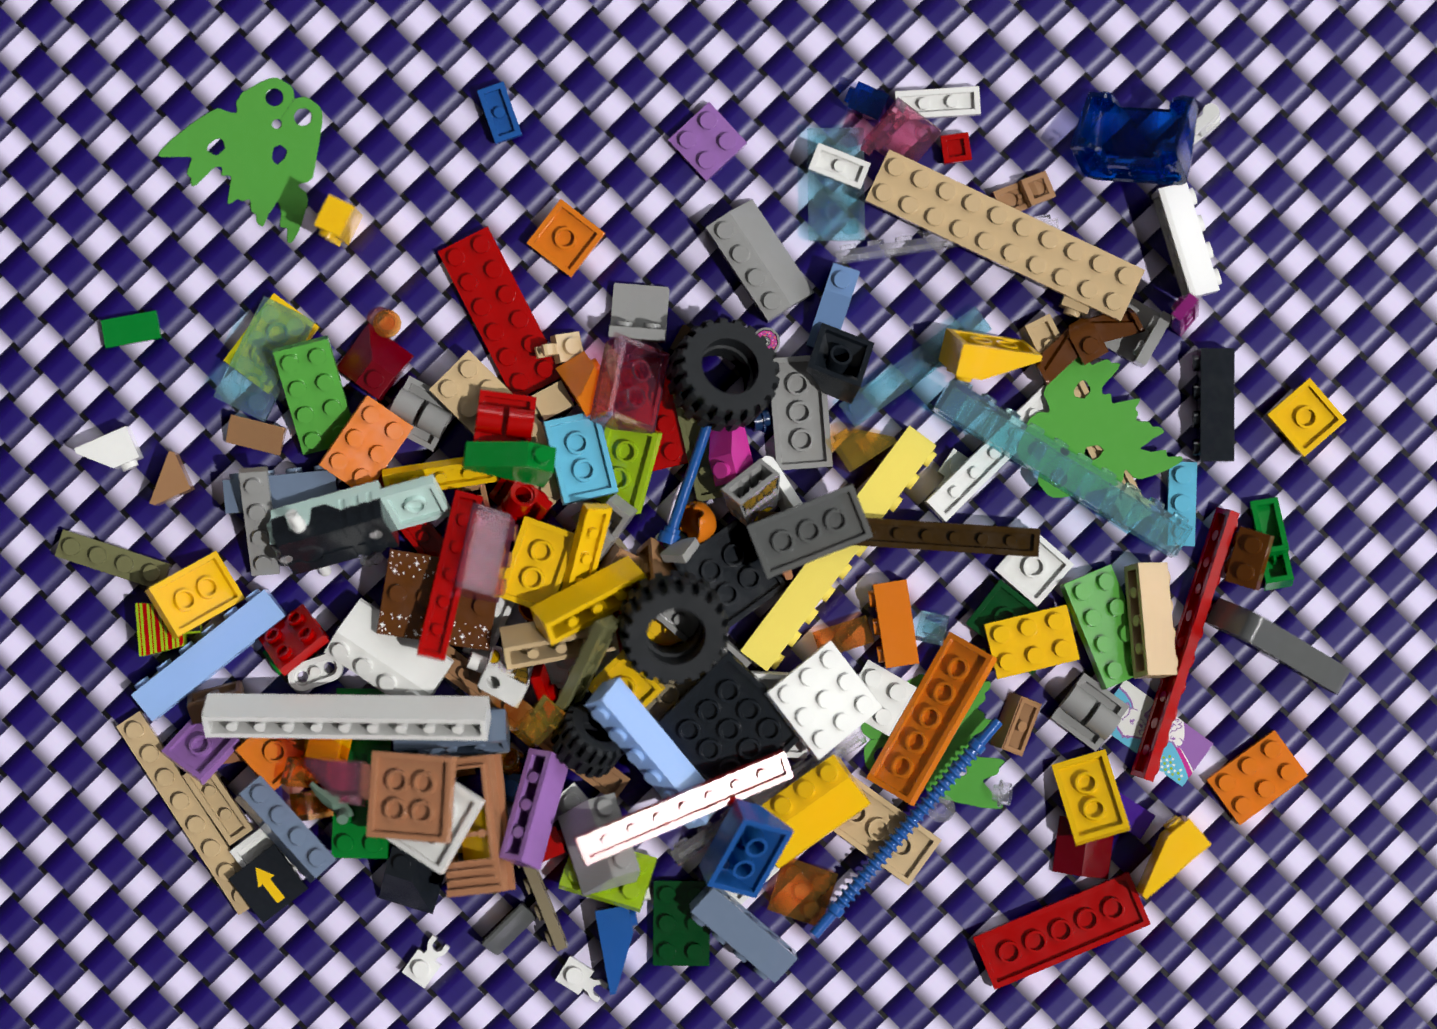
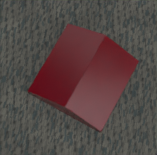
M1059 815L1052 872L1108 879L1114 835L1076 846L1067 816Z

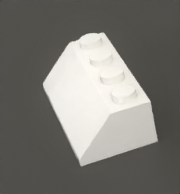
M1187 182L1157 189L1151 197L1181 295L1186 298L1189 293H1192L1196 298L1218 292L1220 290L1218 285L1222 284L1218 269H1213L1210 258L1214 257L1210 242H1205L1202 231H1205V224L1202 216L1196 214L1194 205L1197 204V198L1194 189L1188 188Z
M360 598L336 631L324 653L386 695L433 696L455 660L447 655L444 662L416 656L420 640L376 633L380 610Z

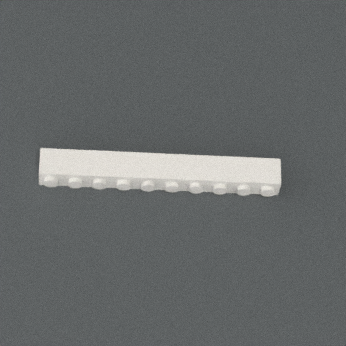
M207 693L201 717L205 737L488 741L491 709L489 696Z

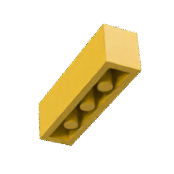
M626 556L530 607L537 630L552 646L592 625L597 619L609 616L620 610L623 600L629 601L627 593L632 587L636 589L640 587L639 581L645 578L644 572L629 556Z

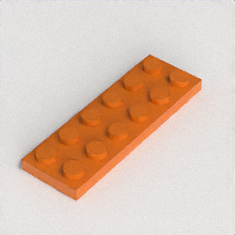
M949 631L866 779L914 806L998 658Z

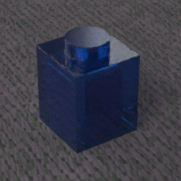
M858 81L856 88L850 86L844 102L848 103L846 111L877 124L889 94Z

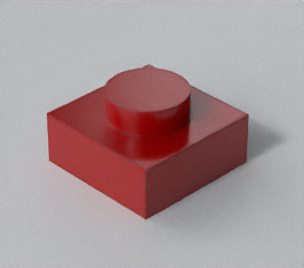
M968 132L940 136L944 165L972 161Z

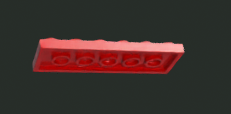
M488 226L438 251L507 388L513 394L528 396L561 379L555 369L559 364H555L554 356L536 359L534 348L548 343Z
M1127 871L972 936L993 988L996 990L1151 925L1130 873Z

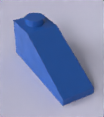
M615 905L595 909L610 995L617 992L634 932L633 926L638 925L635 911Z

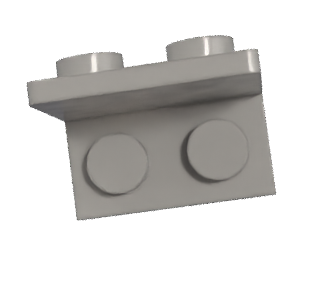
M615 283L613 285L609 339L665 343L669 288Z
M1132 298L1128 307L1135 311L1145 332L1104 343L1107 349L1142 368L1146 366L1172 320V315L1164 311L1159 313Z

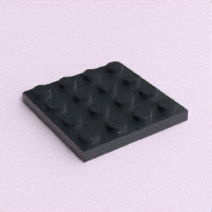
M729 650L719 662L713 665L714 668L710 672L705 673L657 721L705 781L781 749L786 754L800 740L764 694L769 688Z

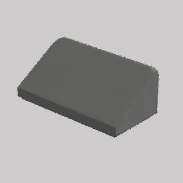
M521 902L483 939L482 945L495 955L501 954L536 919V914L524 902Z

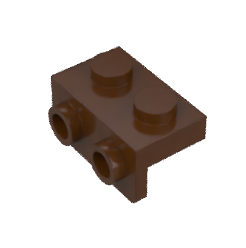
M1240 527L1233 537L1232 546L1234 549L1232 556L1225 565V581L1253 590H1260L1275 536L1251 528Z

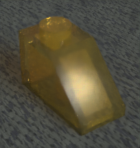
M845 428L833 436L835 442L831 444V447L848 473L894 445L897 441L892 436L859 429L849 432Z
M543 695L510 731L529 748H535L556 728L565 712L546 695Z

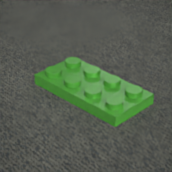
M328 335L273 349V356L303 455L329 449L350 419L351 413Z
M1112 565L1104 566L1059 585L1101 689H1108L1133 678L1127 602Z

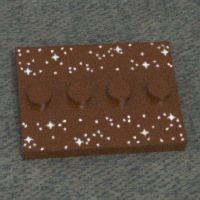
M390 549L376 633L420 640L439 557ZM468 562L449 645L489 651L502 567Z

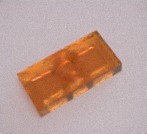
M866 615L812 632L817 649L827 641H832L840 653L875 642Z
M288 756L280 783L286 787L311 788L309 784L313 781L320 788L328 789L334 771V763L314 758Z

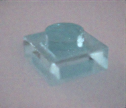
M921 610L915 634L916 640L943 646L949 616Z

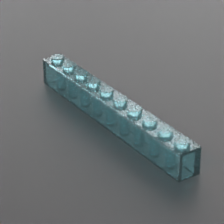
M951 379L947 383L932 411L1169 558L1178 555L1193 530V527L1187 524L1189 520L1177 512H1174L1172 515L1163 509L1165 505L1153 497H1150L1148 500L1139 494L1141 490L1128 482L1124 485L1116 480L1117 475L1104 467L1100 470L1093 466V460L1082 453L1076 455L1067 450L1068 444L1058 438L1051 440L1043 435L1045 431L1034 423L1027 425L1019 420L1021 416L1017 412L1009 408L1003 410L996 406L997 401L985 393H982L980 396L971 390L973 386L970 383L960 380L956 381L955 379Z

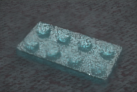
M807 128L808 168L818 143L864 160V128ZM808 170V242L865 241L864 182L861 190H857Z
M264 296L213 397L266 422L283 388L273 356V349L306 341L315 321Z

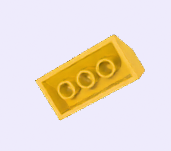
M834 754L761 805L794 831L776 862L778 868L789 863L871 805V802L840 757Z

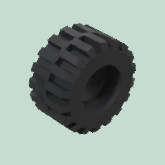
M587 701L577 702L567 710L553 729L551 743L554 745L552 748L558 754L557 758L564 762L568 769H573L576 774H584L588 778L593 776L599 778L611 771L624 752L610 738L602 725L593 718L592 713L585 706Z

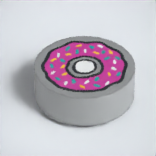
M765 327L755 332L759 337L763 335L768 340L766 345L769 349L773 348L774 352L779 349L780 337L775 330Z

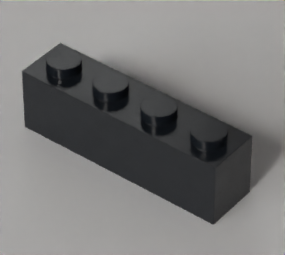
M1200 348L1197 350V355L1192 357V370L1197 372V383L1192 384V399L1197 400V411L1192 412V427L1197 428V439L1192 440V455L1197 456V462H1233L1235 348Z

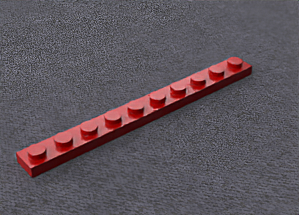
M1216 507L1174 640L1175 652L1178 658L1177 675L1164 677L1160 680L1130 773L1153 782L1155 775L1160 769V759L1169 741L1170 728L1177 716V707L1180 697L1186 688V679L1195 660L1194 654L1198 642L1203 636V626L1207 614L1212 608V598L1221 580L1220 573L1224 561L1229 555V545L1232 536L1238 527L1240 513L1233 510Z

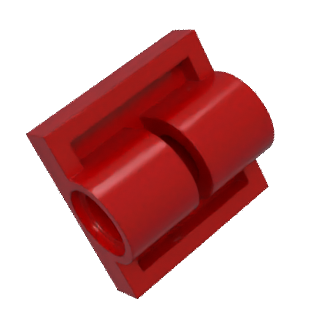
M480 389L474 441L531 442L537 397Z
M504 478L498 481L488 496L498 505L494 511L495 522L501 528L510 530L515 529L518 525L521 526L524 516L541 521L554 504L543 491L538 490L533 485Z
M304 604L290 612L284 619L258 638L278 670L284 676L329 642V636Z

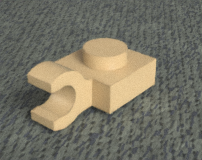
M579 331L553 335L550 337V344L534 348L536 359L554 356L555 364L565 363L583 352Z

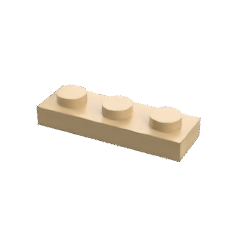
M216 772L204 785L188 773L182 776L229 845H232L254 830Z

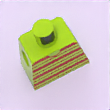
M135 603L139 657L184 647L188 644L187 634L202 633L203 626L201 624L174 640L152 603Z

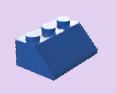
M735 799L699 864L706 885L757 898L794 833L793 829L761 805Z

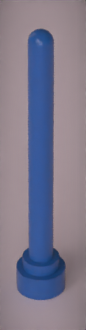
M707 425L705 428L700 427L668 526L665 525L664 529L660 530L657 541L672 545L682 538L679 536L681 530L678 529L711 433L710 425Z

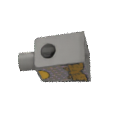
M761 458L721 488L729 512L744 525H749L757 521L758 511H771L778 504L780 473Z

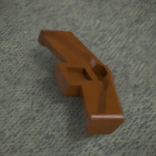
M1130 307L1126 309L1120 322L1104 314L1087 319L1080 318L1068 325L1067 329L1040 353L1042 360L1034 363L1045 386H1047L1077 357L1082 366L1109 352L1104 342L1145 332V329L1135 311Z

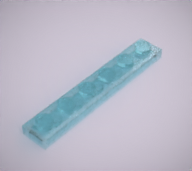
M976 306L946 327L986 334L991 330V327ZM946 328L861 388L852 404L844 401L839 404V407L854 428L943 365L939 361Z

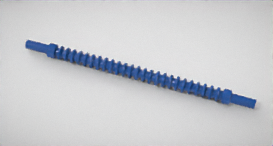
M994 717L977 738L973 737L968 742L969 747L967 749L963 748L964 753L962 755H957L959 759L952 761L953 766L947 767L948 772H942V779H936L937 785H931L932 790L926 791L927 796L925 798H920L922 802L915 804V810L910 809L911 815H905L906 820L899 822L901 826L894 828L895 833H890V839L883 841L885 843L884 846H878L879 852H873L874 857L872 859L868 858L869 863L867 865H862L864 869L857 871L858 876H853V882L846 884L848 886L847 889H841L842 895H836L837 900L831 901L827 905L828 910L810 930L816 938L822 935L836 917L840 918L845 913L844 908H849V902L855 901L854 896L856 894L860 895L859 890L866 888L865 883H871L870 877H876V870L881 871L882 868L880 866L887 864L886 859L892 858L891 853L898 851L896 847L898 845L903 846L902 840H908L907 834H913L912 829L919 827L917 823L924 821L923 816L929 815L928 810L935 808L933 806L935 802L940 803L939 797H945L944 792L946 790L950 791L949 786L951 784H956L954 780L961 778L960 773H965V767L972 765L970 763L971 760H977L976 755H981L985 751L986 743L1003 725L998 719Z

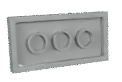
M811 355L773 359L774 362L779 363L780 372L776 375L780 379L779 386L775 390L776 394L771 401L775 458L782 471L833 467L827 395L806 370Z

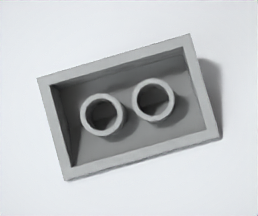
M615 793L588 799L557 818L583 896L636 882L640 873V867L632 846L586 866L582 861L574 839L578 835L622 817Z

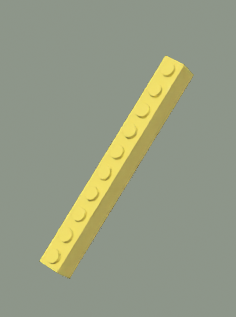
M910 425L857 494L866 518L882 519L888 510L894 512L903 500L899 495L905 487L911 490L920 478L916 474L922 465L928 467L937 455L933 452L937 445ZM852 545L806 563L740 652L764 670L768 671L770 667L775 670L785 657L781 652L787 644L790 647L794 646L802 635L798 632L799 628L804 622L808 625L812 622L819 612L815 609L820 600H823L825 603L835 591V588L832 587L833 583L838 577L842 580L853 567L849 564L854 555L860 557L868 546Z

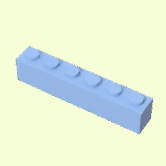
M259 589L254 590L245 598L247 603L240 609L236 606L223 615L225 621L217 627L215 624L210 625L201 633L203 636L201 640L196 644L192 641L178 651L181 656L173 662L170 659L166 660L156 668L159 672L152 679L146 676L134 686L136 691L131 696L151 721L158 720L288 615L268 589L263 591Z
M620 677L601 683L585 706L592 713L593 718L607 731L610 738L627 755L628 760L638 768L645 780L658 792L662 800L706 782ZM716 811L683 825L688 829L706 825Z

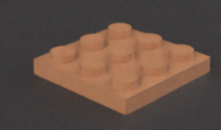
M372 751L366 837L451 843L457 757Z

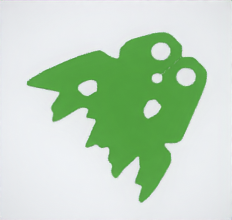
M270 78L247 89L240 95L236 101V113L220 108L209 112L171 139L161 149L159 156L191 157L187 174L191 178L192 186L197 185L215 167H221L222 176H231L228 204L233 203L237 199L240 201L249 199L251 211L256 214L257 223L260 226L265 224L269 213L278 202L282 212L280 227L287 228V242L292 243L299 232L308 203L307 194L299 187V184L310 181L314 175L322 128V110L318 104L307 97L295 98L293 88L283 80ZM276 88L282 92L283 101L280 105L271 106L266 102L265 96L270 89ZM306 108L311 112L312 120L308 125L300 126L295 122L294 115L298 109ZM275 119H279L282 122V126L279 129H275L272 126V122ZM215 139H222L225 145V149L219 155H213L207 150V146ZM281 145L287 150L285 158L279 164H276L272 159L273 149Z
M1077 357L1046 386L1043 394L1048 403L1049 412H1037L1036 415L1029 419L1017 445V456L1028 470L1039 471L1038 483L1048 496L1063 498L1118 486L1123 480L1125 470L1133 478L1143 479L1164 472L1183 460L1181 456L1168 457L1166 450L1150 452L1141 449L1142 446L1146 445L1153 438L1163 434L1164 430L1158 426L1153 427L1147 421H1137L1138 412L1136 406L1139 404L1140 399L1112 403L1111 394L1102 393V387L1118 370L1120 363H1111L1106 359L1093 365L1089 362L1082 366ZM1084 380L1090 386V392L1085 398L1076 397L1074 390L1078 383ZM1038 441L1044 445L1045 454L1042 458L1032 459L1028 455L1027 449L1030 443ZM1100 446L1103 452L1098 458L1090 461L1084 455L1087 447ZM1066 447L1068 450L1067 456H1060L1058 453L1059 448ZM1060 469L1065 472L1067 480L1062 487H1054L1050 483L1049 475L1053 470Z
M919 674L907 682L918 687L924 674ZM990 681L984 682L927 782L925 786L927 791L932 790L931 785H937V778L942 779V772H948L947 767L951 766L952 761L959 759L957 755L964 753L963 748L967 749L969 747L968 742L972 737L983 731L991 722L990 719L984 717L983 712L978 710V707L985 701V693L991 687ZM864 722L861 725L863 734L869 739H874L870 740L864 747L865 765L868 770H871L875 763V751L878 748L884 747L890 736ZM976 756L977 760H971L970 763L972 765L970 767L967 766V774L961 776L960 779L956 778L954 780L956 784H951L949 786L950 791L946 790L944 792L945 797H940L981 808L1001 809L1003 804L985 785L983 780L997 775L999 767L1003 765L1004 760Z

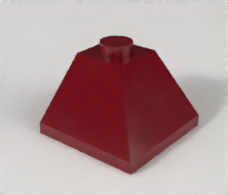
M368 323L340 361L337 368L357 385L382 401L414 356Z

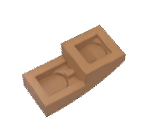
M1043 171L990 193V196L1019 211H1024L1055 198L1056 194L1046 171Z

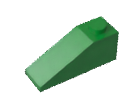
M467 441L465 443L462 469L544 488L554 473L556 448L533 442Z

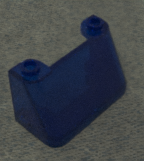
M1088 92L1070 144V148L1081 171L1087 177L1101 181L1166 185L1185 184L1191 169L1198 105L1195 98L1186 95L1174 97L1170 102V109L1121 107L1119 101L1110 92Z

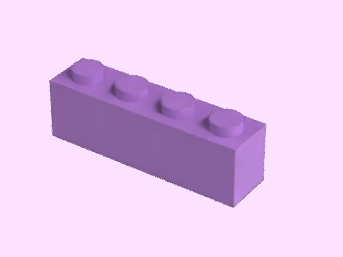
M529 748L499 858L517 866L541 869L568 771L566 764L557 758V754L551 751Z

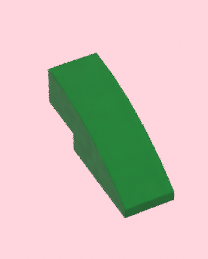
M1278 497L1250 501L1253 529L1275 536L1262 579L1264 591L1291 587L1294 576L1288 554L1289 545Z

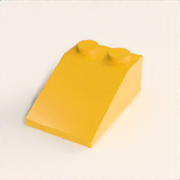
M946 328L939 361L946 367V370L952 372L957 380L972 382V379L984 380L1042 360V355L1025 340Z
M1174 815L1164 823L1165 829L1159 835L1136 888L1138 894L1144 899L1150 897L1212 845L1190 818L1184 815L1180 817Z

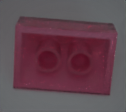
M624 335L606 341L590 421L613 430L654 433L670 354Z
M473 503L456 587L465 598L499 603L500 596H504L507 580L504 579L505 569L511 566L512 552L509 550L511 541L516 540L518 524H515V520L510 514L477 503Z
M305 759L307 768L330 795L339 797V802L354 806H366V801H369L371 765L363 762Z

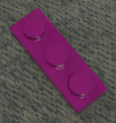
M1189 293L1186 298L1181 296L1171 308L1173 310L1171 313L1172 331L1180 337L1199 316V299L1192 293Z

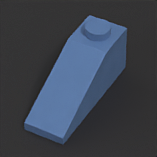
M833 263L806 344L807 346L814 348L822 323L841 330L860 271Z

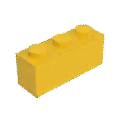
M328 194L314 225L320 230L318 234L324 240L340 247L341 243L349 246L363 215L355 206Z

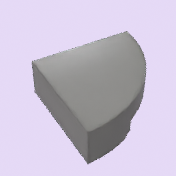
M696 537L682 539L667 547L660 555L664 562L687 563L700 544Z

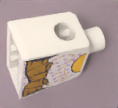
M493 646L488 657L472 652L466 667L481 673L477 685L479 689L518 708L528 688L534 665L507 670L503 648Z

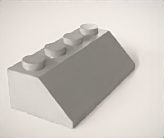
M753 199L729 211L706 227V232L767 324L814 293Z

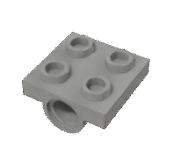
M409 376L404 387L397 394L390 411L414 427L407 436L408 439L434 452L453 414L429 391L430 386Z
M1083 672L1050 718L1091 749L1097 751L1104 740L1116 729L1122 719L1121 717L1130 706L1107 689L1102 690L1098 682Z

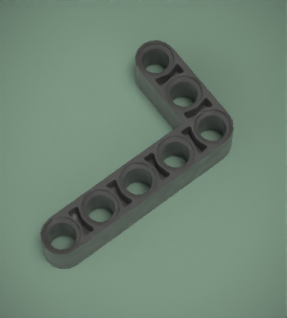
M1218 597L1205 623L1215 629L1252 645L1338 695L1351 671L1343 664L1261 615Z

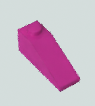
M739 426L734 431H727L725 427L720 432L711 430L709 462L715 487L728 484L754 464L745 427Z

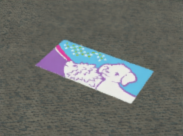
M1126 680L1120 685L1114 695L1130 707L1121 717L1120 723L1111 735L1137 753L1154 700ZM1176 717L1170 728L1168 744L1164 748L1160 759L1159 770L1183 787L1213 743Z

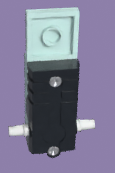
M433 474L393 484L382 488L377 480L270 510L271 519L267 523L270 546L275 550L279 565L292 570L294 575L317 569L322 576L326 577L332 572L330 565L359 558V555L362 554L364 556L370 555L373 551H385L388 547L391 549L399 547L398 530L448 517L451 507Z

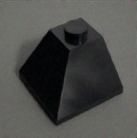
M822 323L806 370L826 395L852 404L861 387L874 342Z
M393 845L384 873L379 898L433 914L445 873H437L401 848Z

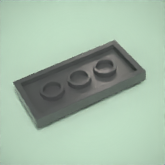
M853 484L746 525L767 579L873 537Z

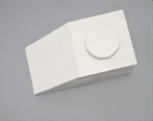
M128 426L74 448L76 454L115 469L122 468L123 472L139 465L137 461L144 458L132 429Z

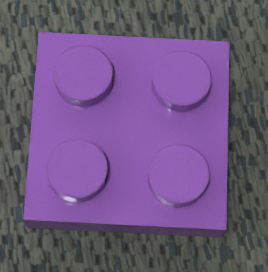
M710 102L668 139L669 143L706 182L747 145L742 136Z
M190 719L161 752L170 761L204 785L231 756L241 742L238 738L205 737L203 723L193 724Z

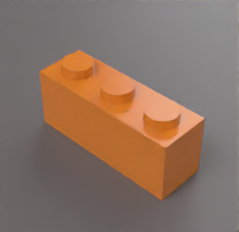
M907 579L872 584L873 590L868 591L870 608L875 607L877 618L872 619L874 635H880L881 646L876 647L878 662L884 663L885 668L918 664L919 657Z

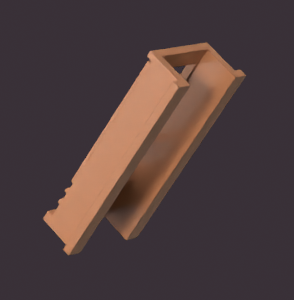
M501 754L456 758V770L481 767L484 800H486L487 830L479 829L478 832H469L465 837L479 836L482 838L488 835L490 858L459 862L457 850L446 870L447 898L516 890L513 863L499 858L509 822Z

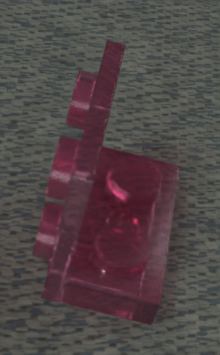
M897 97L864 138L860 149L867 155H870L875 149L884 157H886L890 149L918 162L940 136L941 129Z

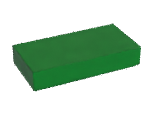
M156 310L100 320L105 348L107 349L162 339L158 312Z

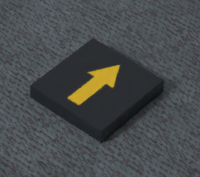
M275 844L229 878L263 924L309 889Z

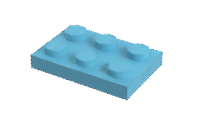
M598 410L593 411L587 417L584 413L542 423L547 445L556 448L554 473L562 505L619 492Z

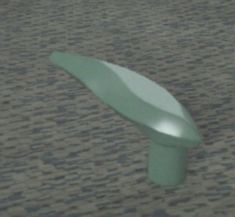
M313 781L309 784L318 799L337 814V822L339 824H346L348 818L354 816L351 808L340 797L320 788Z

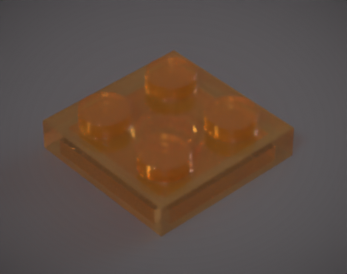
M794 858L780 868L767 910L815 925L827 910L838 873Z

